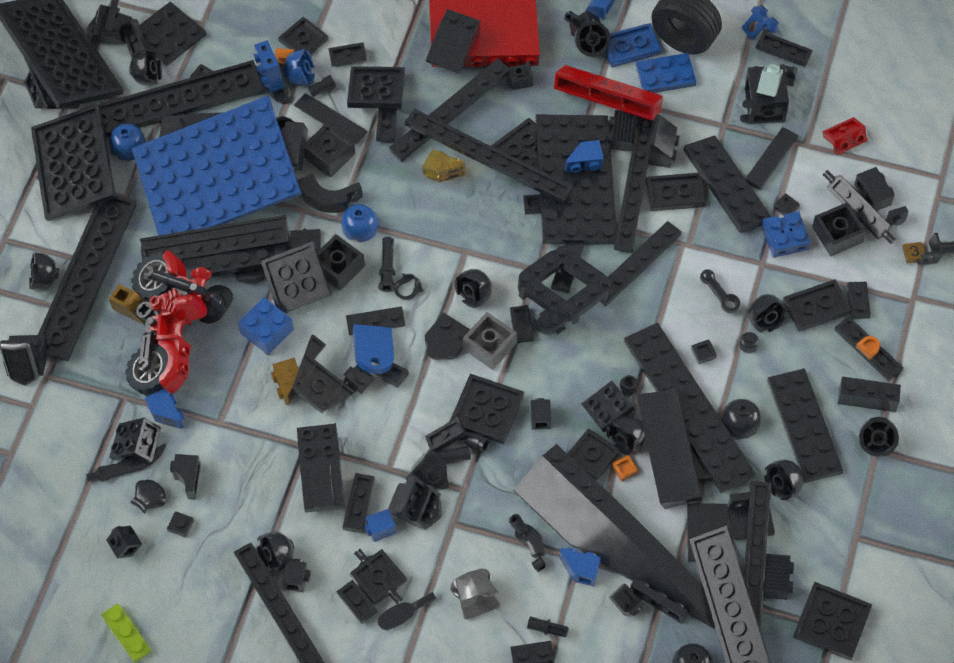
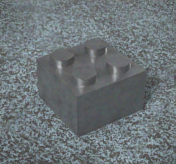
M488 312L463 337V349L492 370L517 344V332Z

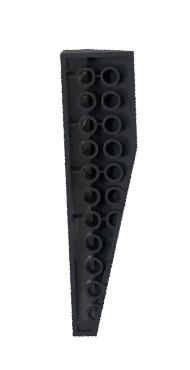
M555 444L513 489L569 545L581 549L583 553L591 552L596 554L598 557H601L600 561L603 565L610 566L631 581L636 579L646 582L654 591L663 592L674 603H681L692 617L711 628L715 627L703 586L630 512L558 444Z

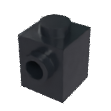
M293 559L286 563L282 579L284 590L304 593L305 583L309 582L311 575L307 562L301 559Z

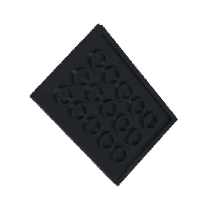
M98 104L31 127L44 217L47 221L116 198L102 112Z

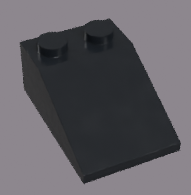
M447 9L433 39L426 62L459 74L480 35L481 21Z

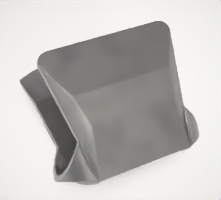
M481 568L467 572L455 578L451 583L450 590L453 595L460 599L465 620L500 607V603L494 596L499 594V592L490 582V572L487 569Z

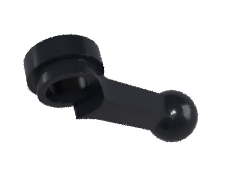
M710 269L703 270L700 274V279L709 286L718 298L723 311L726 313L737 312L741 304L738 296L726 294L715 279L714 272ZM732 301L735 307L728 308L725 302Z

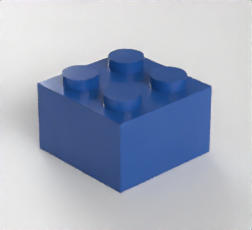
M265 297L238 322L240 334L266 355H269L294 330L292 319Z

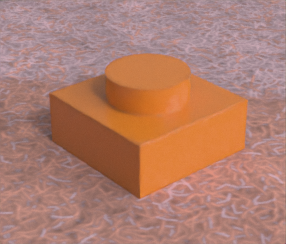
M276 48L275 57L279 67L283 68L285 59L294 50Z

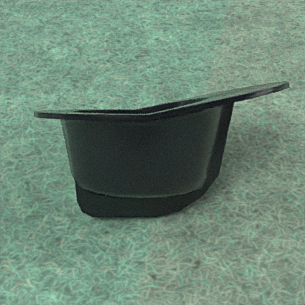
M214 285L206 290L207 293L212 294L223 308L220 312H217L210 303L204 302L207 307V314L199 319L201 322L210 324L219 321L231 305L233 293L228 287L223 285Z

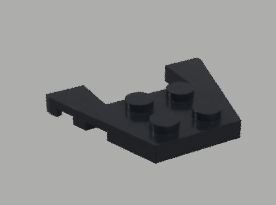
M312 334L291 390L322 414L358 391L351 384H345L315 360L326 344Z

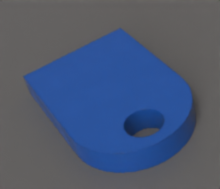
M354 324V356L357 365L362 370L372 374H382L390 370L394 361L392 328ZM375 362L379 364V366H374L371 363Z

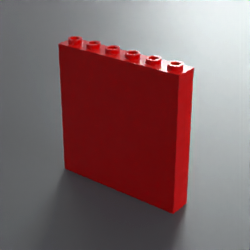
M429 0L430 45H432L439 24L447 9L481 21L480 35L463 67L489 66L497 58L503 64L510 67L523 65L528 61L530 66H539L540 51L536 0ZM431 64V67L442 68V67H439V66H436V65Z

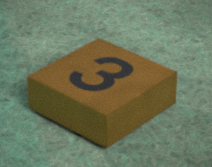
M922 242L903 244L902 247L906 263L917 262L921 254L925 252Z

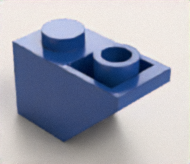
M600 141L581 142L568 157L565 173L601 169L604 158Z
M162 389L145 397L147 407L155 422L179 429L184 428L182 420L185 417L181 409H176L175 404H177V401L173 394H169L166 389Z
M561 548L560 560L574 582L594 587L601 557L591 552H577L574 548Z

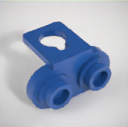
M759 5L751 9L753 14L742 26L744 32L751 39H754L764 27L775 34L778 31L779 22L774 17L769 18L767 16V8ZM757 21L758 23L756 25V30L754 32H750V23Z

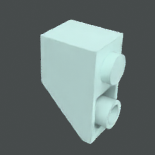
M769 64V66L764 67L757 93L776 96L783 74V69H779L780 66Z

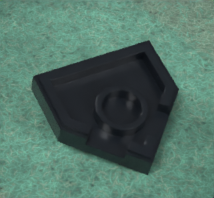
M431 447L426 453H423L405 477L407 480L409 475L416 476L425 485H430L435 489L449 488L446 459Z

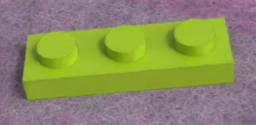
M118 603L101 614L134 663H137L152 652Z

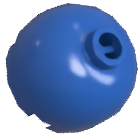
M304 49L298 50L287 56L282 72L293 85H311L315 79V73L311 74V68H314V63L308 51H304Z
M132 124L117 126L109 138L112 154L123 161L134 160L132 148L146 143L143 132L139 127Z
M356 204L344 212L341 227L347 239L365 242L375 236L379 223L376 213L372 208L363 204Z

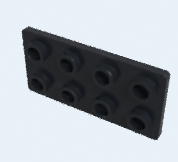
M26 61L29 72L24 84L34 107L42 108L44 104L46 109H58ZM78 104L61 109H79L80 105Z

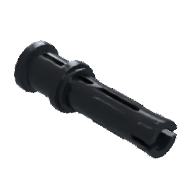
M384 237L382 239V266L379 270L380 283L378 284V289L383 292L395 290L393 280L396 271L393 268L394 239L392 237Z

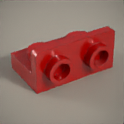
M854 117L822 131L823 138L833 145L836 155L867 141L865 125Z

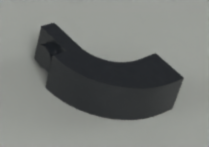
M313 173L297 179L302 199L309 206L321 212H345L349 208L348 203L356 202L363 197L362 187L359 182L340 190H327L319 185Z

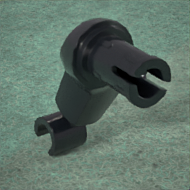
M519 514L512 515L509 518V523L515 530V537L529 547L533 558H537L531 562L533 568L537 572L545 569L546 564L542 558L545 555L542 536L531 525L525 524Z

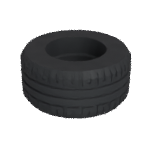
M659 0L651 14L652 25L657 35L673 49L682 53H689L690 55L707 51L722 29L720 13L710 0Z

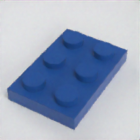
M689 53L636 61L641 88L656 93L696 86V78Z

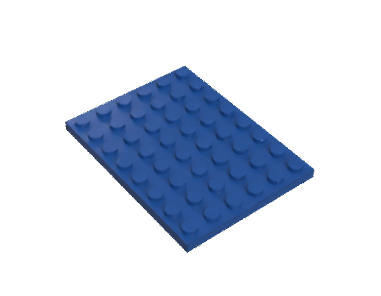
M268 95L132 148L158 235L224 225L302 195Z

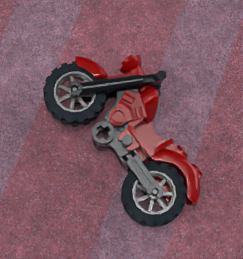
M165 251L158 254L152 253L149 257L143 258V261L137 264V269H134V276L131 278V283H133L132 289L145 300V302H142L137 307L136 314L145 321L146 326L145 332L142 335L141 347L137 349L136 353L131 355V360L127 362L128 368L125 370V374L127 375V382L130 383L129 385L145 396L154 394L162 389H166L171 394H174L183 385L185 380L188 379L191 345L183 339V325L190 326L192 321L201 319L207 314V307L204 302L210 303L217 312H220L223 308L212 294L207 293L205 289L206 281L212 275L211 271L204 267H198L191 271V276L194 280L187 278L183 262L171 251Z

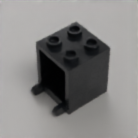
M784 66L779 68L783 69V74L775 97L757 93L764 67H748L744 87L746 100L742 103L743 108H747L748 114L741 115L740 121L743 123L749 122V124L784 123L789 105Z

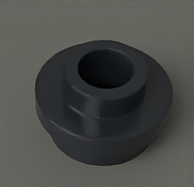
M627 375L620 380L619 387L625 394H634L639 388V382L634 376Z

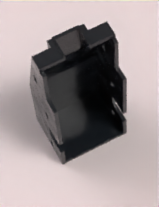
M336 423L298 427L297 439L305 513L319 512L318 508L331 507V511L345 508Z

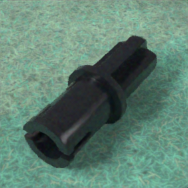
M530 616L527 624V629L542 632L546 636L549 633L567 637L569 627L552 623L551 619L547 621Z

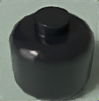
M752 332L742 334L739 341L740 349L745 353H753L757 350L759 345L758 336Z

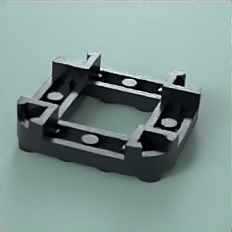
M559 246L556 250L548 252L519 274L517 288L519 297L522 300L528 297L553 315V322L559 324V321L576 324L579 322L580 316L600 301L606 302L611 279L563 246ZM565 270L587 286L566 301L541 282L556 271L561 273Z

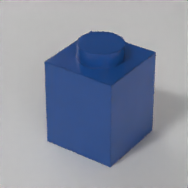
M389 509L366 517L367 525H364L368 537L372 536L374 542L397 534L396 525Z

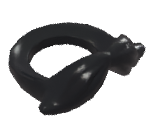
M402 273V278L395 283L394 292L398 298L403 300H411L419 292L424 291L420 280L411 273ZM412 279L415 280L412 294L409 296L399 294L398 288L401 285L410 282Z

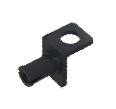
M588 10L579 16L572 11L567 12L564 16L565 21L569 22L572 36H575L577 28L583 23L593 21V19L600 22V18Z
M934 233L929 240L931 252H923L917 263H938L944 253H954V241L941 242L938 233ZM933 256V258L925 260L926 257Z

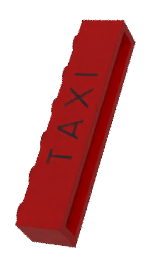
M564 65L555 73V90L649 120H653L661 112L663 95Z

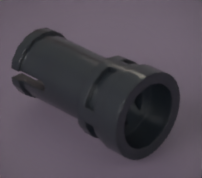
M328 75L322 81L309 86L308 89L314 98L326 90L329 91L336 88V84L332 76Z

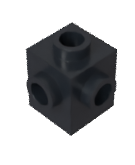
M131 525L115 527L106 539L117 559L132 557L142 545Z

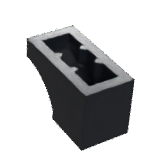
M175 454L174 461L170 463V472L173 473L175 480H179L185 485L187 498L196 500L201 468L199 455Z

